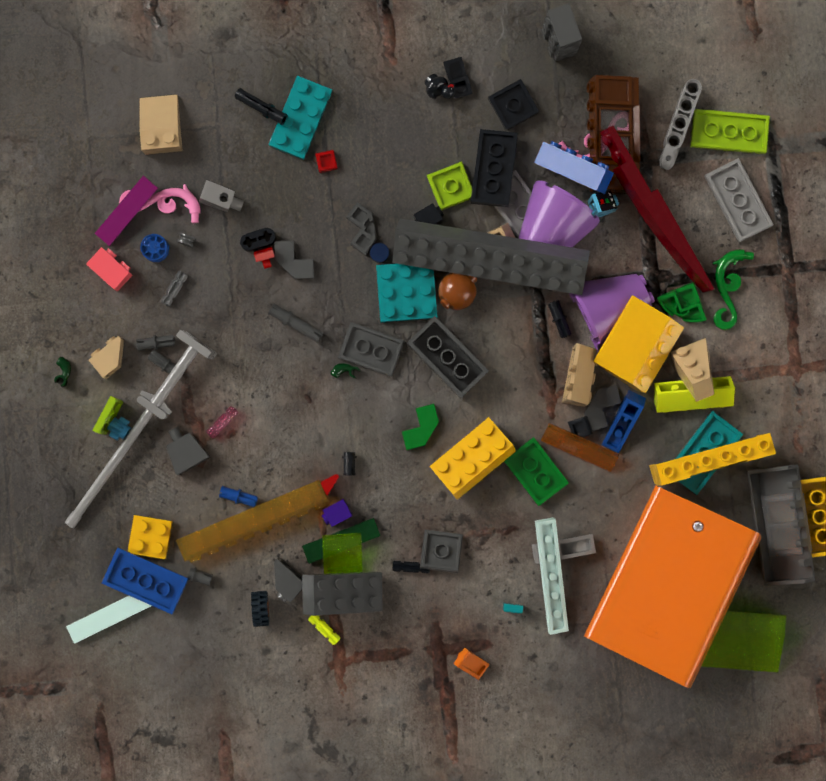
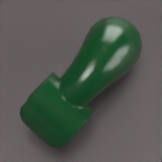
M59 357L56 364L60 366L63 374L56 376L54 382L58 383L60 379H64V382L61 384L63 388L68 384L67 379L71 374V364L68 359Z
M339 363L333 367L330 374L335 378H339L340 374L349 372L352 378L357 379L352 375V371L357 369L361 372V370L349 364Z

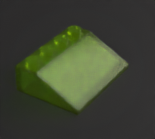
M727 610L701 667L778 672L785 638L786 615Z

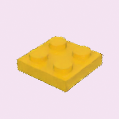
M134 515L128 552L135 555L166 559L173 521Z

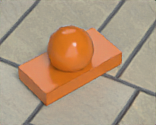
M466 648L458 654L457 659L453 663L478 680L490 665Z

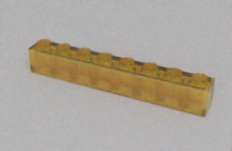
M317 480L179 538L176 542L184 562L190 560V563L202 559L200 556L202 554L208 553V555L219 552L218 548L225 545L228 548L236 545V540L243 538L245 541L255 537L254 532L261 530L264 533L273 529V524L279 522L281 526L290 522V517L297 515V518L307 515V510L315 508L316 511L326 507L325 503L329 500L321 485V481Z

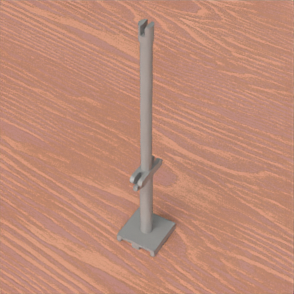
M179 330L176 336L188 344L189 347L155 395L141 391L140 394L142 396L137 397V402L146 408L75 510L71 512L65 521L69 527L75 528L86 509L153 414L160 419H167L168 414L172 413L164 401L198 352L208 359H214L218 354L187 331Z

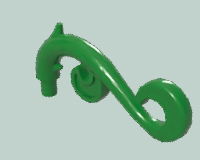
M742 249L733 250L713 262V265H717L715 278L718 291L732 314L731 320L725 322L721 317L727 309L721 308L716 311L713 321L719 329L728 330L737 323V312L728 292H734L741 286L740 276L734 273L726 277V279L731 281L730 284H726L724 280L725 270L732 262L733 265H736L738 261H743L744 259L753 260L754 252H745Z

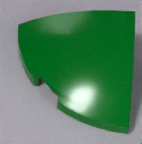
M694 282L657 297L662 308L671 316L681 317L685 322H702L707 320Z

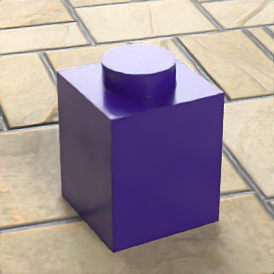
M344 499L323 509L324 514L322 515L326 525L330 524L331 527L353 516Z

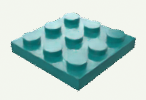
M403 264L376 265L381 323L432 319L434 316L438 318L434 270Z

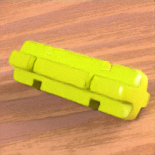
M311 615L308 618V621L315 625V628L325 638H328L332 645H335L340 640V636L336 632L333 633V629L323 619L321 620L319 615Z

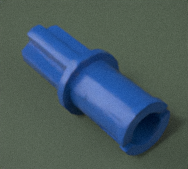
M225 486L221 487L220 492L222 493H219V498L235 501V504L242 503L256 507L258 503L257 496L242 492L241 489L234 490Z

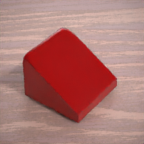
M339 474L321 481L327 496L338 481Z

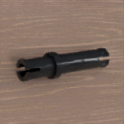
M239 88L235 93L236 100L262 113L265 118H271L280 125L286 122L288 115L276 109L273 104H267L242 88Z

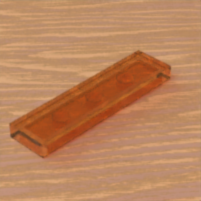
M550 423L541 438V441L610 472L619 458L618 453Z

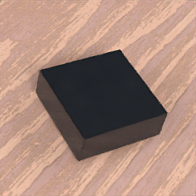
M587 416L568 422L574 440L593 434Z

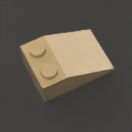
M178 95L140 98L141 150L145 155L183 151Z

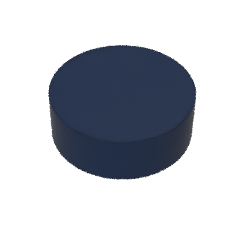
M383 243L374 244L371 247L370 256L377 263L385 262L389 257V249Z

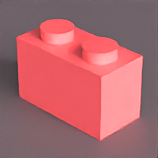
M101 247L86 265L118 292L133 276L129 272L131 268L123 261L119 263L115 259L117 255L109 248L105 250Z

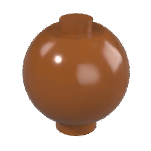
M455 273L446 275L441 280L438 289L441 305L446 309L450 308L453 310H462L469 307L476 297L477 289L475 283L478 280L477 277Z

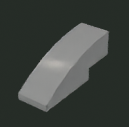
M593 534L558 540L560 560L596 553ZM532 544L535 564H540L538 544Z

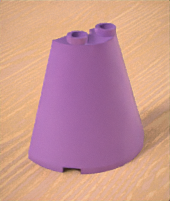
M536 181L527 206L519 239L574 247L600 223L599 217L597 215L593 217L591 215L593 210L581 200L558 186L548 187L547 182Z
M637 274L585 281L582 295L569 293L573 303H577L592 334L590 338L595 349H597V353L632 295L650 306L655 302L652 293L646 290L645 285L647 283L642 274L639 276Z

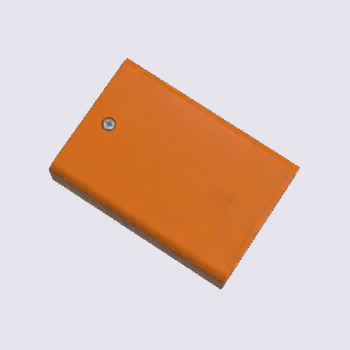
M655 486L584 637L684 687L691 688L762 538L761 534L661 487Z

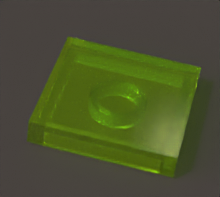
M361 533L322 535L324 574L363 572Z

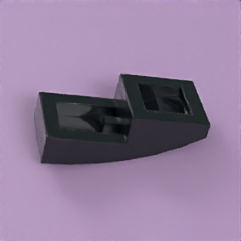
M462 57L444 61L443 65L449 85H454V99L473 94Z

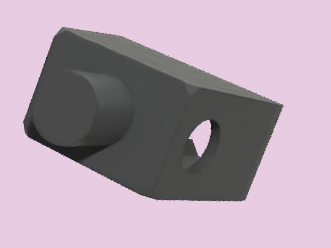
M179 427L168 432L173 442L168 444L166 448L176 475H181L211 458L192 433L183 436Z

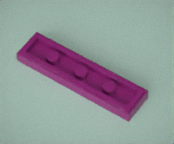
M143 175L94 234L110 246L158 190V187Z

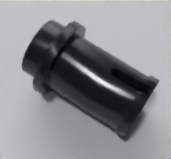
M344 452V456H342L344 458L343 475L354 476L356 475L355 458L357 456H355V452Z

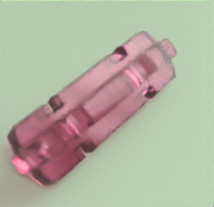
M230 406L226 413H223L213 423L214 426H210L206 433L211 438H215L219 434L218 432L222 431L230 423L231 418L238 414V411L233 406Z

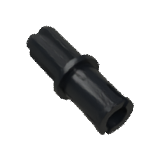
M556 300V302L548 303L547 305L554 319L552 322L556 324L560 337H569L571 331L560 301Z

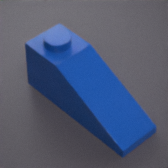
M628 390L602 442V446L617 453L620 452L645 406V397Z

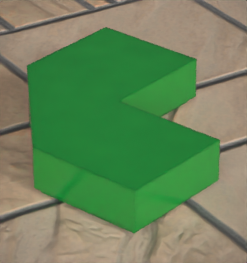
M434 404L416 408L420 427L402 431L406 450L426 445L439 423Z

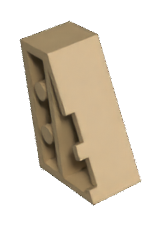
M706 338L671 351L674 369L695 401L697 402L714 395L710 354Z

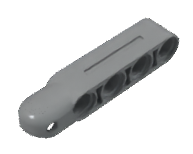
M697 79L688 80L681 91L663 142L664 148L659 159L660 168L670 170L674 166L680 147L683 144L702 90V85ZM693 86L696 89V93H690L687 87ZM681 104L689 105L690 110H683ZM675 122H682L684 128H677L675 126ZM669 139H675L677 146H671Z

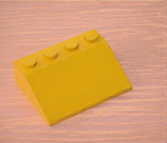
M632 295L593 362L632 389L646 394L684 327L669 316Z

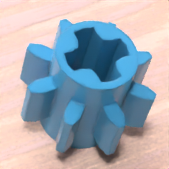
M115 417L107 428L111 431L109 436L117 441L119 438L124 440L132 429L128 426L130 421L124 417H120V419Z

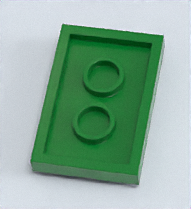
M534 437L504 461L537 506H540L569 483Z

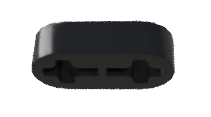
M262 228L243 235L240 239V245L245 251H255L272 245L276 240V235L271 228ZM265 232H268L269 235L272 234L268 242L265 239L259 240V238L264 237ZM247 238H250V240L257 239L256 242L251 243L252 247L244 245Z

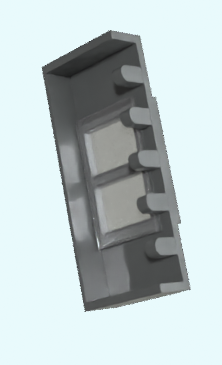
M798 464L749 470L748 483L750 485L751 502L754 511L753 519L756 524V531L762 536L759 542V559L762 565L764 585L804 584L816 581L804 493H802Z

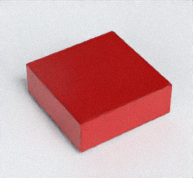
M334 150L315 154L319 173L338 169Z

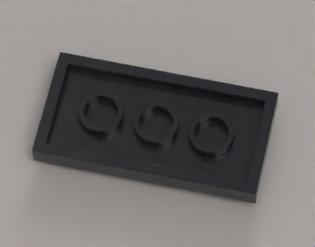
M480 129L471 204L509 207L518 141L517 132Z

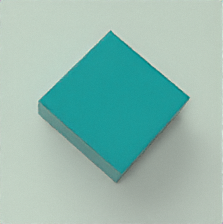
M503 603L502 609L504 612L523 613V605Z

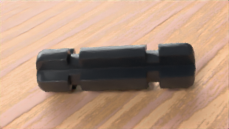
M393 561L392 570L396 572L401 570L419 573V571L422 573L430 572L429 569H421L419 562L404 561V563H401V561Z

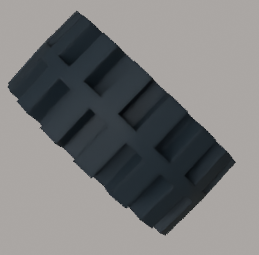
M251 592L253 627L269 626L268 592Z

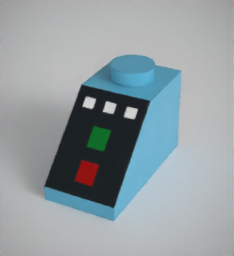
M606 191L605 194L601 192L592 194L588 200L589 207L593 210V217L595 215L602 217L613 213L618 209L617 206L619 205L616 195H613L611 191Z

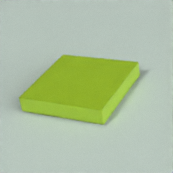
M462 161L427 175L441 210L471 200L472 185Z
M110 396L92 431L107 435L109 424L117 416L124 402Z

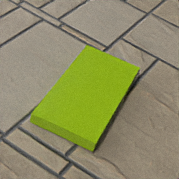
M695 109L692 120L690 147L766 154L770 116Z

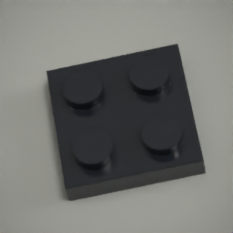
M521 79L488 96V100L505 131L540 112Z

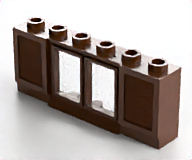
M595 75L587 83V92L589 93L587 129L590 130L587 147L590 149V158L593 159L592 163L596 165L598 162L609 166L608 170L614 172L613 169L618 167V164L611 157L609 148L602 142L600 134L601 131L613 125L640 171L639 78ZM614 173L606 191L616 194H627ZM590 188V193H600Z

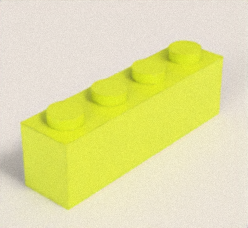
M731 376L712 378L714 395L697 402L683 381L654 383L657 413L734 406L735 386Z

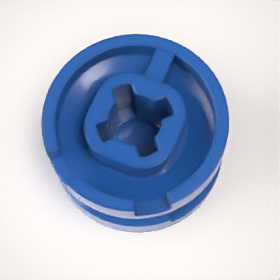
M149 234L141 242V252L151 262H161L169 254V244L161 235Z

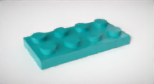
M297 76L282 111L288 115V118L283 125L277 123L268 145L304 160L332 94V89Z
M711 411L675 459L738 442L743 434L714 411ZM717 469L690 476L691 478L678 482L693 494L698 495Z

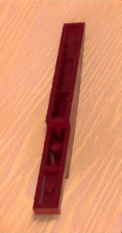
M612 125L601 131L602 142L609 148L612 159L618 164V167L613 169L645 222L695 285L703 293L712 291L714 289L712 283L659 190L650 191L615 127Z

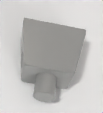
M208 180L205 182L199 199V203L224 212H228L229 208L241 211L244 201L234 197L235 191ZM224 196L227 198V201L222 202L219 198Z

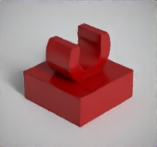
M272 246L254 251L256 262L262 261L264 269L272 267L270 258L275 257Z

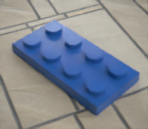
M117 547L102 584L167 613L174 614L189 578Z

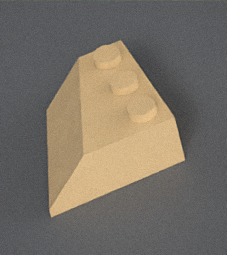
M578 343L573 346L562 403L581 407L587 406L588 403L590 404L592 392H590L591 385H594L596 377L594 367L597 366L593 360L597 355V349Z

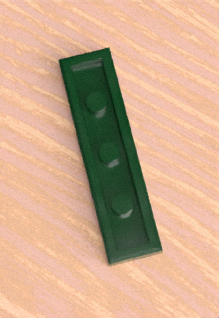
M374 518L305 544L302 548L308 564L381 535Z

